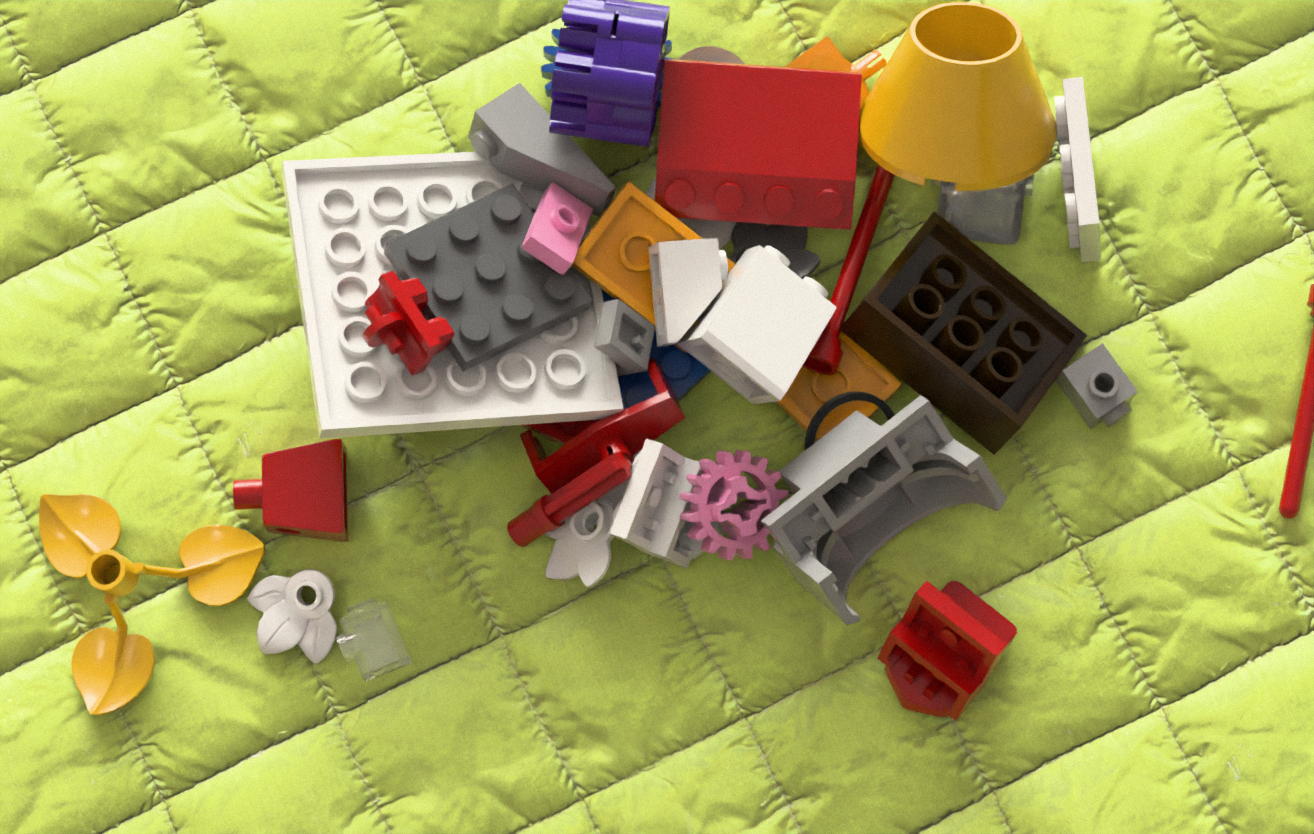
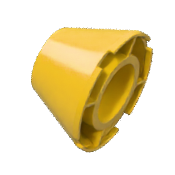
M950 2L930 7L918 14L912 21L860 109L858 133L868 155L881 167L902 179L925 186L927 178L956 183L955 191H981L1014 184L1041 169L1052 155V148L1057 136V124L1023 34L1016 21L1006 13L991 6L972 2Z

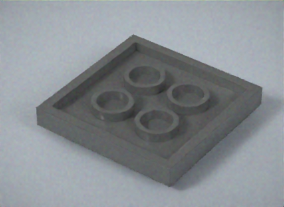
M513 183L386 242L384 254L402 281L418 278L427 290L428 302L422 311L428 320L436 317L445 318L453 329L454 337L447 348L462 371L589 310L593 301L571 267L564 275L559 274L521 248L534 213Z

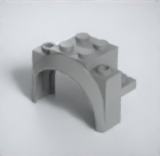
M920 395L882 426L856 410L783 467L779 472L794 495L761 521L776 542L772 545L773 549L796 582L835 613L846 625L861 620L860 616L846 601L851 581L864 563L886 542L915 522L942 509L959 504L974 503L999 511L1007 497L981 456L956 441L930 401Z

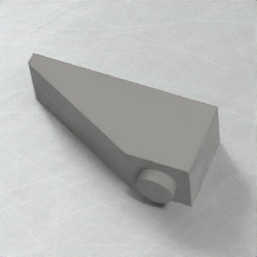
M518 83L475 111L468 138L478 156L484 160H489L500 173L542 192L553 181L593 208V215L601 217L612 201L616 186L569 136L549 133L550 121H552L550 120V115L521 83Z

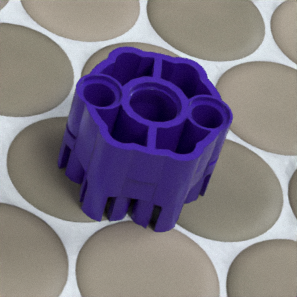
M568 0V5H564L562 22H564V26H567V28H560L558 44L560 49H567V51L557 50L555 66L563 67V70H553L550 120L552 121H550L549 133L649 147L654 133L663 78L670 6L630 0Z

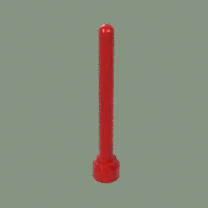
M880 165L877 166L830 300L837 308L802 365L817 374H836L843 356V351L840 348L841 341L838 339L841 332L839 328L844 323L895 177L894 174Z
M1311 284L1307 306L1311 308L1310 316L1313 318L1314 284ZM1314 324L1279 505L1280 514L1287 519L1294 518L1299 513L1314 433Z

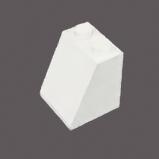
M758 245L746 249L728 273L727 279L722 281L721 291L677 343L753 405L780 401L837 308L826 299L829 293L821 284L806 276L801 279L788 268L791 264L789 259L780 251L768 245L765 248Z

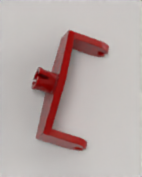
M654 357L649 360L647 371L658 395L593 423L548 457L537 437H533L530 429L520 434L535 475L551 494L615 452L622 453L625 459L630 460L631 464H633V455L642 450L646 439L654 441L686 418L667 376L661 366L657 365Z

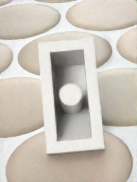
M718 238L665 241L648 247L657 347L678 343L721 291L722 280H726L728 275V262L725 251L719 250Z

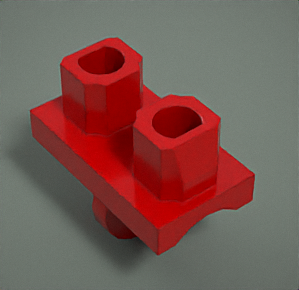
M394 271L387 272L379 277L378 288L364 303L367 307L365 315L371 324L366 328L362 337L369 347L374 348L385 344L391 354L397 353L413 376L424 372L433 356L448 347L454 337V331L445 318L436 317L428 321L425 319L421 311L428 302L427 290L418 278L400 281Z

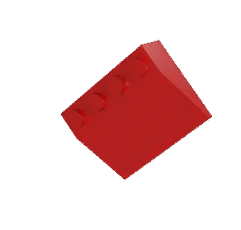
M664 59L654 201L676 218L851 230L856 182L862 72Z

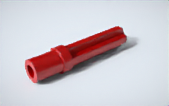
M615 452L550 495L542 496L533 503L532 507L508 522L507 529L511 539L517 545L525 547L547 532L555 531L564 525L568 518L630 479L633 467L630 460L625 459L622 453Z

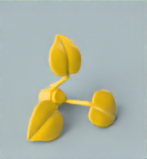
M87 494L42 495L39 505V530L48 560L54 568L68 577L79 579L87 576L91 585L105 593L104 602L109 605L117 624V632L106 627L96 628L88 632L78 641L72 655L71 665L74 682L84 698L88 712L98 716L123 708L139 696L152 677L155 666L153 645L149 639L142 635H127L128 625L118 604V598L127 596L135 589L139 575L145 574L177 579L188 577L187 586L193 598L209 606H224L238 600L251 586L265 554L264 544L253 534L243 529L226 525H211L195 530L181 542L179 555L186 568L173 569L144 565L141 562L133 563L113 550L119 543L122 528L117 510L106 500Z

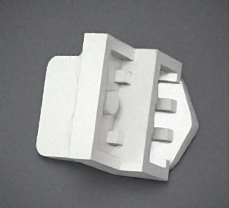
M646 439L642 450L633 455L634 461L631 469V478L600 498L610 502L615 507L610 534L647 554L687 569L690 560L697 558L704 552L701 550L704 539L694 540L687 536L694 523L681 520L680 514L690 509V502H685L679 497L680 493H692L694 486L688 482L686 476L688 474L701 476L703 471L698 461L686 458L662 443ZM599 518L596 520L595 526H598ZM715 521L710 522L712 527L722 535L721 524Z

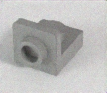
M620 299L603 302L594 347L615 362L617 377L647 371L655 326Z

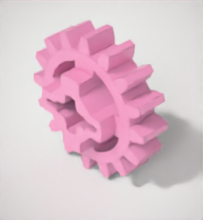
M736 450L734 456L728 451H717V464L709 459H701L699 461L703 471L701 476L693 474L686 476L688 482L694 487L692 493H680L679 498L681 500L690 502V509L681 513L680 519L694 523L687 536L694 540L704 539L701 545L702 551L714 554L718 550V557L727 560H733L735 553L740 558L751 559L753 553L752 546L763 551H767L770 548L766 539L769 531L761 520L778 508L779 500L787 497L789 493L788 490L775 488L774 484L782 475L779 471L775 470L765 471L768 464L766 458L755 456L751 459L750 452ZM741 472L750 476L758 487L751 488L748 486L747 478L741 476ZM737 497L746 499L743 501H739L738 505L733 506L731 511L732 513L722 511L724 509L730 508V505L735 504L737 502ZM710 522H719L722 532L727 533L728 538L720 535Z

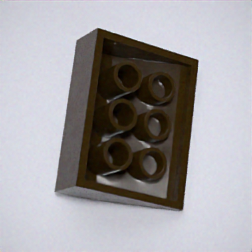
M935 211L839 328L840 331L919 395L928 399L935 408L993 455L1024 425L1087 337L1082 330Z

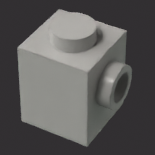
M1103 343L1062 370L1056 380L1059 387L1090 429L1102 421L1107 427H1110L1132 411L1128 404L1138 392Z

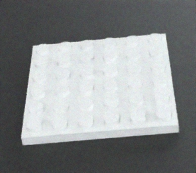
M476 152L283 161L281 173L319 439L598 420L623 411L615 362L594 347L602 304L604 302L601 288L572 266H570L593 299L589 310L465 371H462L448 348L433 356L424 372L412 376L397 353L391 354L385 344L374 348L369 347L362 337L366 328L371 324L365 315L367 307L364 303L378 288L379 277L382 274L394 271L399 280L402 281L384 254L386 242L512 183L535 215L543 195L542 191L500 173L489 160L482 159ZM589 222L587 224L581 242L590 231ZM421 311V313L423 314V316L425 317V319L428 321V318L426 317V315L424 314V312Z

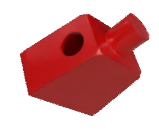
M332 439L262 455L261 459L262 479L234 480L233 501L235 510L262 509L263 525L268 532L339 542L348 541L347 453L342 439Z

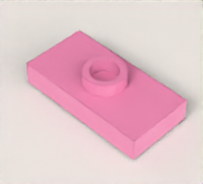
M552 181L543 192L521 248L559 274L564 275L573 264L593 208Z

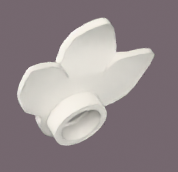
M599 498L568 518L564 525L553 532L545 534L556 539L545 571L547 578L569 580L579 575L587 587L594 586L602 579L610 565V542L614 538L610 534V530L613 525L615 507L610 502ZM599 518V524L595 530L594 525L596 520Z
M307 569L297 572L291 578L272 575L262 579L254 586L247 599L252 606L264 612L257 629V642L260 651L264 654H276L289 650L298 644L313 663L321 662L331 651L338 631L337 623L330 611L335 601V588L331 579L319 570ZM305 586L312 587L316 592V599L313 604L304 602L301 597L302 589Z

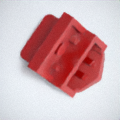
M926 581L915 592L902 620L890 631L877 659L886 665V675L903 708L937 717L950 716L957 721L986 685L1002 654L1016 636L1017 629L1012 622L962 583L950 581L939 591Z

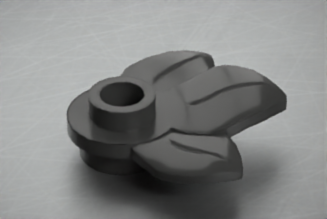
M737 222L732 230L731 240L735 250L730 260L735 264L746 249L758 245L763 248L768 245L780 251L791 263L788 268L801 279L805 276H810L820 264V257L817 254L805 250L808 239L807 227L774 224L767 226L766 224Z

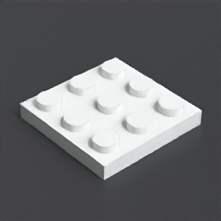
M1083 77L1063 79L1064 96L1054 97L1064 200L1066 202L1070 249L1080 248L1081 263L1101 261L1099 215Z

